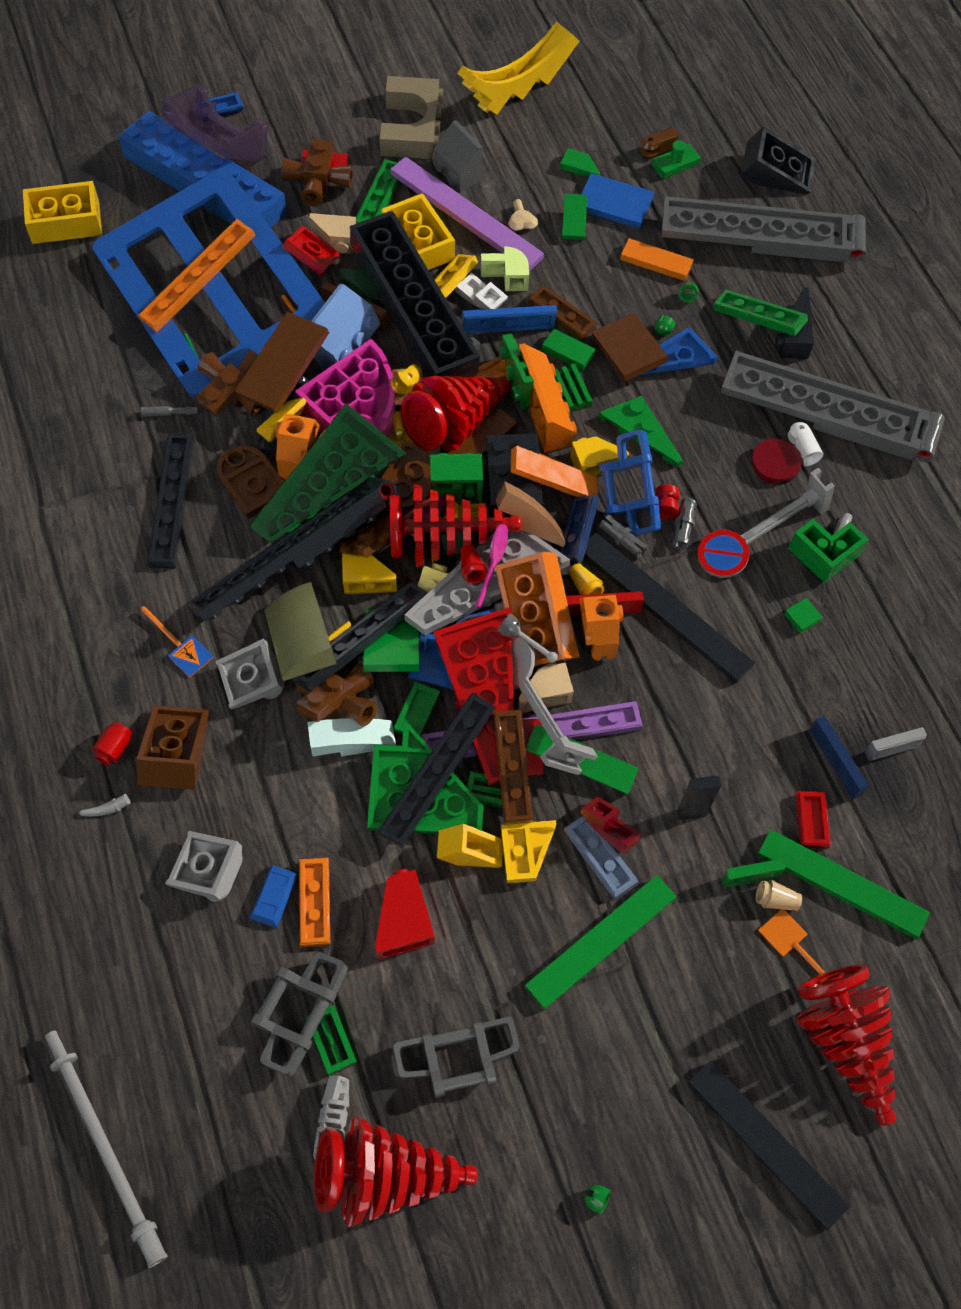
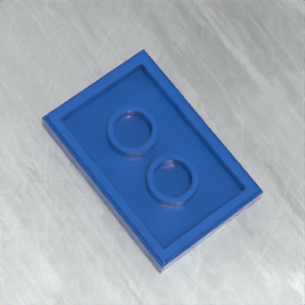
M591 173L581 195H587L586 213L640 229L654 198V191Z

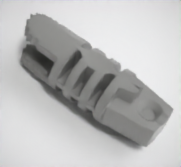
M329 1076L321 1101L323 1108L320 1109L318 1120L320 1127H317L313 1152L314 1159H316L320 1136L326 1128L336 1129L341 1134L344 1142L345 1131L343 1128L346 1127L348 1117L346 1109L349 1108V1079L345 1077Z

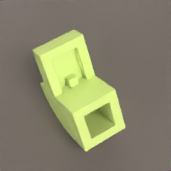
M504 246V254H481V277H504L505 291H528V260L521 251Z

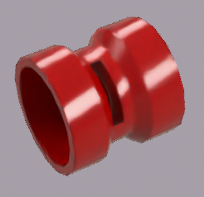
M668 484L655 488V496L659 499L660 519L669 520L676 518L679 514V505L677 503L680 498L679 488Z

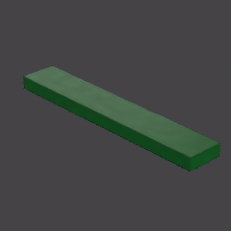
M771 829L757 854L758 857L766 861L783 859L786 872L916 940L920 937L930 914L929 911Z
M656 875L525 985L526 990L542 1009L546 1010L671 904L677 896Z

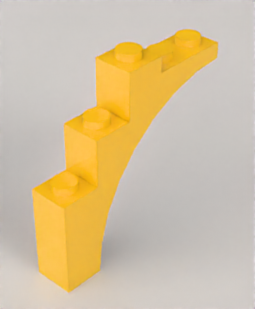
M556 21L548 33L530 51L511 64L484 72L470 70L462 66L457 74L464 79L462 84L475 93L473 96L480 101L478 106L486 113L492 111L498 115L510 97L514 98L516 95L523 100L535 82L539 84L541 80L548 85L580 41Z

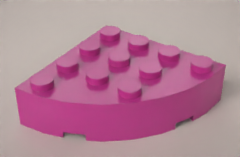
M372 339L295 391L296 399H306V405L302 414L306 418L315 419L320 425L319 430L321 432L325 430L346 403L387 438H389L393 430L396 402L391 379L394 377L383 351Z

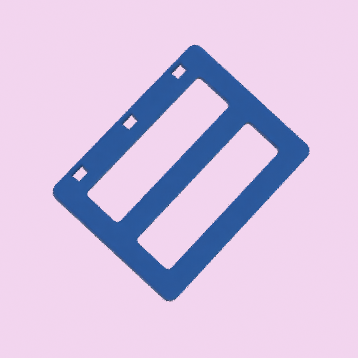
M220 168L93 243L95 254L138 317L157 296L127 253V249L154 232L162 230L188 267L205 249L184 221L183 216L214 197H219L235 220H240L254 231L255 237L251 240L252 244L298 307V310L293 314L311 321L325 304L289 252L282 247L281 241L234 176L226 168ZM116 259L120 266L113 270L109 262ZM219 271L202 289L240 342L239 346L218 359L225 367L231 363L234 367L238 368L249 350L259 355L280 321L265 330H261ZM172 318L157 333L140 320L187 393L192 397H196L213 379L198 372L197 367L200 360ZM186 363L190 370L183 375L178 366Z

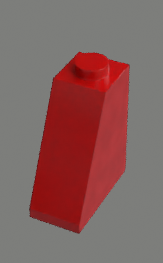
M401 869L394 872L391 877H387L375 945L378 960L435 944V935L416 870Z

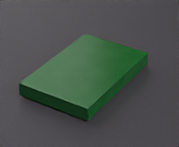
M366 610L365 617L373 610ZM405 619L364 650V672L419 671V631L406 622Z

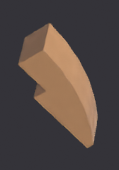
M504 482L496 498L498 510L512 516H520L522 520L521 530L564 547L566 542L563 532L547 510L521 489Z

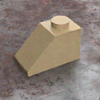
M310 213L312 233L339 253L354 254V250L350 245V226L356 224V217Z
M553 662L539 668L530 682L546 708L572 703L574 691L566 663L557 664ZM522 693L518 701V710H521L522 713L533 711Z

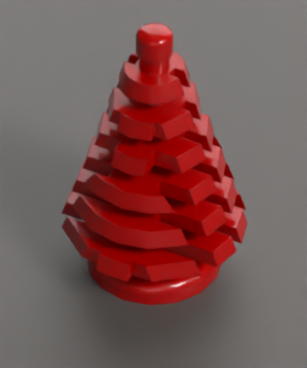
M431 376L418 379L423 383H414L412 391L403 398L401 404V419L404 429L416 446L424 450H434L438 447L444 452L458 450L466 438L472 435L473 431L486 419L492 409L504 398L503 395L511 391L512 383L507 378L498 380L497 378H484L481 376L468 377V379L461 376Z
M414 484V518H404L401 497L399 495H390L392 558H400L403 555V537L407 534H414L416 568L424 566L425 563L424 533H431V556L433 563L440 560V533H447L448 557L456 554V532H463V547L471 545V532H479V546L487 543V532L495 533L501 524H505L510 532H519L522 528L520 516L503 518L502 511L494 509V517H487L486 506L479 503L478 517L471 518L470 501L462 499L463 518H455L454 496L446 494L447 518H439L438 491L430 489V519H424L422 486Z
M855 964L837 968L801 983L797 987V991L802 999L809 1001L828 997L830 999L810 1006L809 1009L804 1010L795 1018L802 1029L811 1030L808 1032L809 1038L814 1044L823 1045L820 1049L826 1059L841 1062L833 1067L842 1077H850L847 1082L853 1091L858 1093L866 1092L859 1098L866 1108L875 1109L878 1123L881 1126L892 1125L896 1121V1115L889 1103L895 1099V1088L893 1086L890 1088L885 1086L895 1080L894 1069L891 1066H886L890 1060L894 1059L893 1048L889 1045L885 1047L893 1038L892 1027L887 1026L891 1020V1009L889 1006H885L891 999L890 988L888 989V986H872L860 991L856 989L847 992L869 979L870 973L866 964Z
M355 1116V1118H352L346 1131L344 1142L341 1134L336 1129L326 1128L322 1131L318 1142L314 1168L315 1202L320 1212H330L337 1206L338 1201L342 1200L343 1221L345 1220V1224L351 1227L362 1223L364 1217L367 1220L379 1218L383 1212L390 1214L399 1211L403 1204L408 1207L417 1205L420 1201V1195L426 1200L439 1196L440 1190L444 1191L443 1194L456 1191L458 1183L474 1185L478 1179V1171L474 1165L459 1166L456 1158L448 1154L441 1158V1153L431 1147L424 1150L419 1142L414 1140L406 1142L404 1136L390 1132L389 1136L385 1128L375 1124L371 1127L368 1121Z

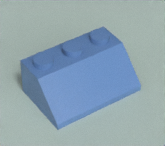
M340 284L311 320L316 324L326 327L330 332L314 356L321 370L328 369L366 343L381 324L372 305L344 284Z

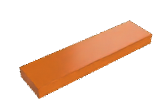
M519 446L511 449V473L576 497L595 494L598 497L597 476Z

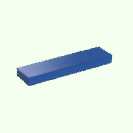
M556 305L467 310L462 311L461 325L467 334L553 329L557 308Z

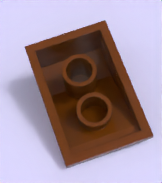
M153 706L136 759L138 785L196 789L202 763L209 710Z

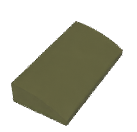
M311 582L284 593L264 609L283 681L337 664Z

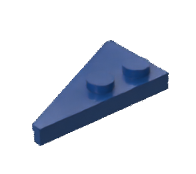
M688 327L660 344V347L668 356V362L641 375L712 365L717 363L718 356Z

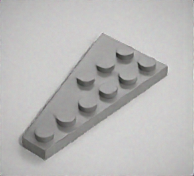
M520 530L519 532L508 531L505 553L496 565L539 552H552L557 554L561 570L570 565V559L536 535ZM494 533L487 538L486 544L476 548L487 567V572L491 564L490 549ZM460 563L404 614L405 621L422 634L427 635L501 599L502 595L496 567L480 608L476 607V603L485 579L478 584L467 583L461 576Z

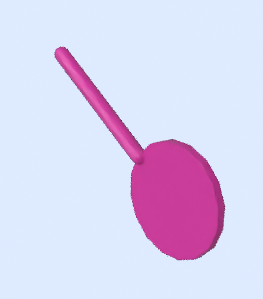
M505 524L499 525L494 533L490 549L491 564L476 603L477 608H480L496 563L500 562L505 553L508 540V529Z

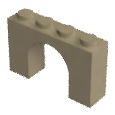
M387 76L386 109L412 110L420 113L424 118L412 124L382 123L380 156L433 159L434 148L439 142V136H436V134H440V120H437V118L442 116V104L439 103H443V89H439V79Z

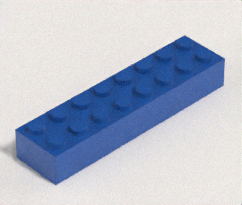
M151 111L145 113L118 135L123 157L179 192L220 168H226L234 176L270 227L274 226L287 214L283 192ZM214 197L201 205L230 224L235 221L219 197Z

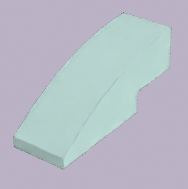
M352 718L307 722L312 756L341 752V756L372 752L374 751V744L396 746L391 720L373 719L365 727H361Z

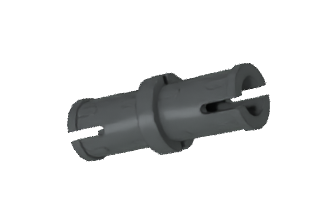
M683 498L681 500L679 515L674 522L676 530L672 545L677 549H687L689 547L691 530L695 527L694 514L697 503L691 498Z
M610 515L605 517L607 521H601L599 528L614 538L618 546L622 545L637 559L642 557L641 552L643 554L646 553L649 546L634 536L630 528H624Z

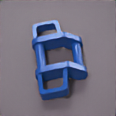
M634 430L621 434L617 437L618 461L599 465L600 473L603 474L607 506L605 507L606 515L627 514L629 527L633 535H643L659 531L661 528L659 499L655 496L650 464L653 460L647 433L643 430ZM638 437L642 455L627 459L626 442L629 439ZM641 467L645 498L625 504H617L613 472ZM650 508L651 525L639 529L635 512Z

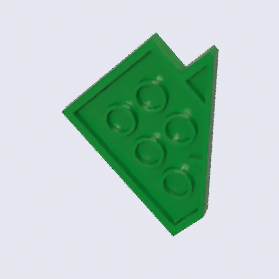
M404 723L402 746L374 744L368 830L378 831L433 751L408 723ZM453 773L413 833L439 834V830L460 824H466L482 831L483 805Z

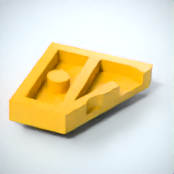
M556 820L501 825L507 884L536 881L556 827Z

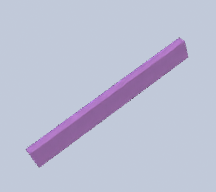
M404 157L391 168V175L416 193H423L430 203L504 254V246L513 247L521 251L528 260L529 272L543 260L544 253L409 158Z
M637 701L551 714L562 734L573 740L641 730L643 726ZM538 717L525 718V719H538ZM445 731L422 734L421 738L433 750ZM473 744L463 758L477 756Z

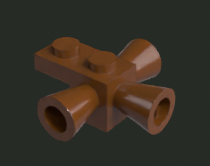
M311 139L305 164L288 158L283 160L282 180L304 179L305 187L300 194V198L308 206L316 207L321 205L323 194H328L331 183L351 189L353 166L331 167L334 141Z
M249 350L238 368L234 367L231 363L225 367L213 352L206 354L199 362L197 370L213 380L196 396L197 402L214 416L229 402L236 408L242 404L252 417L260 414L264 407L238 396L235 392L258 354Z
M357 664L344 679L334 674L311 692L297 684V691L306 694L305 697L296 703L297 711L316 722H320L325 717L328 719H346L350 716L361 727H365L373 720L377 711V704L374 701L356 697V694L374 685L373 675L371 672H364L363 665Z

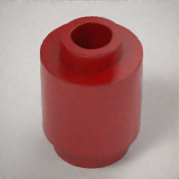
M112 722L110 726H106L92 748V751L95 753L94 758L105 765H110V763L117 764L131 741V730L118 722Z

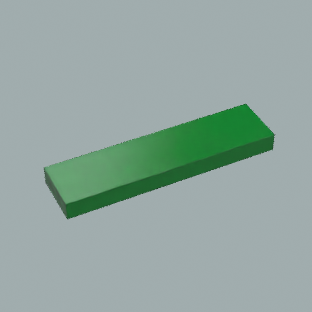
M384 159L356 216V223L381 215V209L389 206L400 183L398 179L391 175V168L397 162Z
M725 290L713 304L714 311L796 336L808 321L807 314L729 290Z
M535 724L525 748L526 751L540 757L553 742L544 727ZM568 738L569 741H571V742H575V743L584 745V744H582V743H580V742H577V741H575V740H573V739ZM593 749L598 756L595 760L585 758L579 764L582 770L581 775L625 794H629L639 768L596 749Z

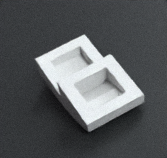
M473 273L461 281L455 290L461 297L483 310L497 309L508 298L493 283L490 282L486 285Z

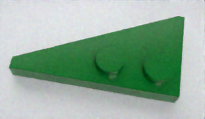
M642 396L600 411V420L603 422L608 420L619 427L618 431L622 434L634 430L645 431L650 449L652 448L663 455L662 459L667 463L673 464L676 467L682 466L683 460ZM638 437L632 439L640 445Z

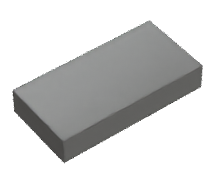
M921 727L874 740L866 749L865 754L868 760L872 761L915 749L921 745L927 734L924 728Z

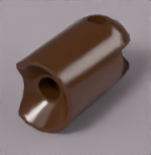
M670 127L646 136L641 141V154L644 157L652 158L672 150L673 143L679 137L678 132L674 127Z

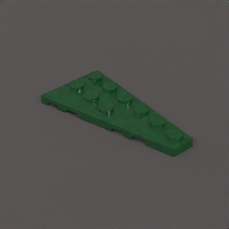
M346 403L251 522L249 527L271 543L406 453Z

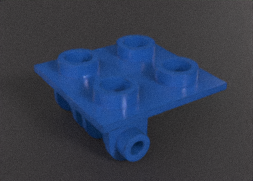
M431 632L427 635L421 633L419 638V671H410L408 678L453 690L433 633Z

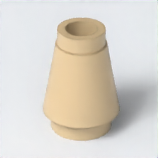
M773 880L761 881L756 892V902L762 904L763 908L798 911L802 903V895Z

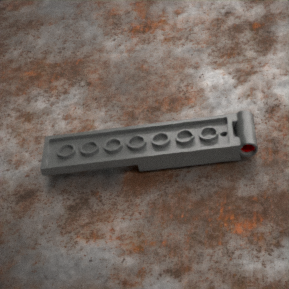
M668 196L664 198L661 237L751 246V253L847 262L848 259L858 262L866 257V219L860 214L845 215Z
M735 351L720 392L813 422L812 429L909 460H913L915 457L920 462H930L934 459L945 420L944 416L939 412H930L739 351Z

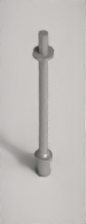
M57 1031L49 1032L45 1035V1039L55 1058V1061L50 1065V1069L52 1072L61 1071L134 1226L131 1238L133 1242L138 1243L148 1263V1268H152L168 1258L155 1232L157 1226L155 1222L145 1219L72 1065L78 1058L77 1054H67Z

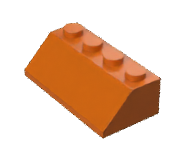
M519 344L521 362L525 361L527 376H532L534 380L529 411L544 453L572 447L574 436L577 435V428L575 422L570 421L569 406L567 402H563L562 387L560 382L556 383L553 363L549 364L546 354L526 344Z
M539 552L496 565L504 609L511 607V614L520 622V631L549 652H555L558 659L554 663L579 658L557 554ZM532 646L535 654L534 667L551 663L547 660V656Z

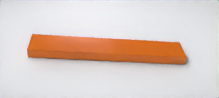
M236 219L138 315L139 319L157 333L255 237L254 231Z

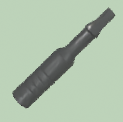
M141 407L142 417L198 414V407Z

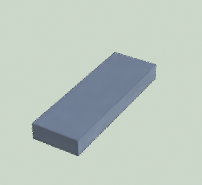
M583 816L564 828L568 838L614 900L638 884L639 881L613 846L605 841Z

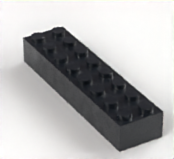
M393 210L351 225L350 245L426 376H461L467 378L478 373L479 353Z

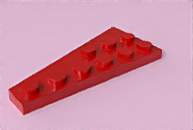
M511 607L433 631L434 639L460 709L473 692L496 707L494 712L513 710L512 637L503 636L497 631L509 613L511 614ZM492 714L473 742L488 786L500 783Z

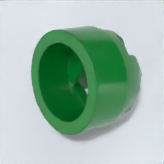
M691 282L685 283L679 290L681 300L686 303L693 302L699 294L698 287ZM684 289L695 290V293L684 292Z
M666 315L658 316L655 322V330L660 336L669 335L675 326V321Z
M592 1185L587 1190L593 1196L585 1195V1204L589 1209L601 1215L607 1205L611 1190L601 1185Z

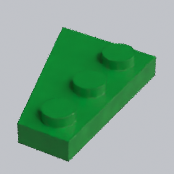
M512 333L502 335V344L498 346V352L501 361L505 360L506 378L508 381L511 380L513 385L511 387L513 400L518 401L520 410L530 408L534 380L532 376H527V365L525 361L521 362L520 350Z

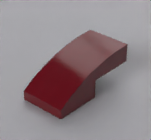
M598 796L581 809V814L605 841L625 854L639 842L641 832L618 819L620 809Z

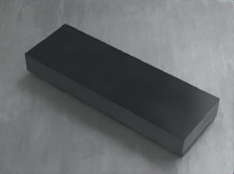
M719 776L690 780L677 810L679 820L707 816L721 788Z

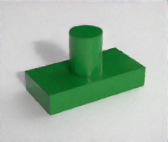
M675 141L672 151L653 158L651 166L664 180L699 165L701 156L690 144L686 145L683 141Z

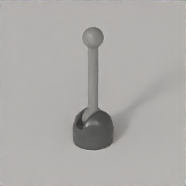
M510 613L506 616L497 629L500 634L506 637L519 636L547 656L549 662L557 661L558 656L555 652H549L520 631L521 625L515 616Z

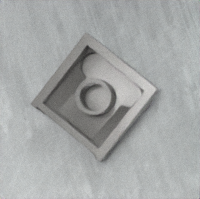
M264 639L215 661L221 674L229 701L228 705L231 710L263 697L266 699L276 698L284 688V681L277 659L268 642Z
M188 831L186 841L165 884L205 896L210 901H220L229 894L242 864V845L238 841Z

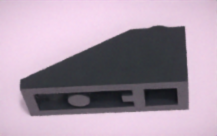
M804 287L792 310L807 314L808 321L796 336L783 332L777 333L775 345L776 348H779L780 358L809 359L813 348L814 339L809 288Z

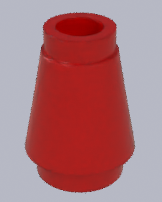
M466 545L460 551L461 576L469 584H478L486 578L487 567L473 545Z

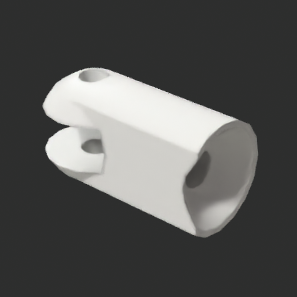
M803 422L792 424L788 432V439L800 452L803 466L817 463L822 459L823 452L811 429Z

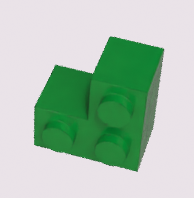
M440 453L438 455H430L431 489L438 491V495H456V502L459 506L462 505V499L470 501V504L482 503V454Z
M812 519L794 533L788 549L817 577L826 583L861 555L869 539L851 522L831 536L819 523Z

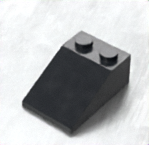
M763 126L747 141L741 175L758 186L808 195L811 192L816 158Z

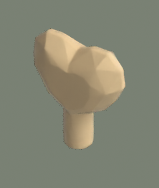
M520 199L513 202L515 213L511 215L508 222L510 229L514 231L534 229L538 225L537 218L529 211L524 210Z

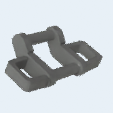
M318 952L314 955L302 977L286 968L280 967L276 973L277 979L259 1013H255L250 1022L271 1034L260 1058V1062L264 1066L287 1077H292L295 1074L306 1052L309 1051L313 1043L311 1038L329 1003H333L337 996V992L348 970L343 961ZM323 963L337 967L328 988L311 981ZM287 984L318 998L300 1034L269 1020ZM280 1039L297 1046L289 1063L284 1067L271 1062Z
M505 1017L482 1023V1021L473 1023V1027L434 1036L431 1033L424 1034L419 1038L396 1042L393 1045L399 1077L403 1080L431 1078L435 1098L445 1096L444 1092L487 1083V1086L497 1084L492 1063L516 1054L519 1050V1042L513 1019ZM507 1026L510 1032L512 1047L490 1056L485 1030ZM476 1039L483 1070L442 1080L435 1048ZM424 1045L429 1070L405 1071L402 1066L400 1051L405 1048Z

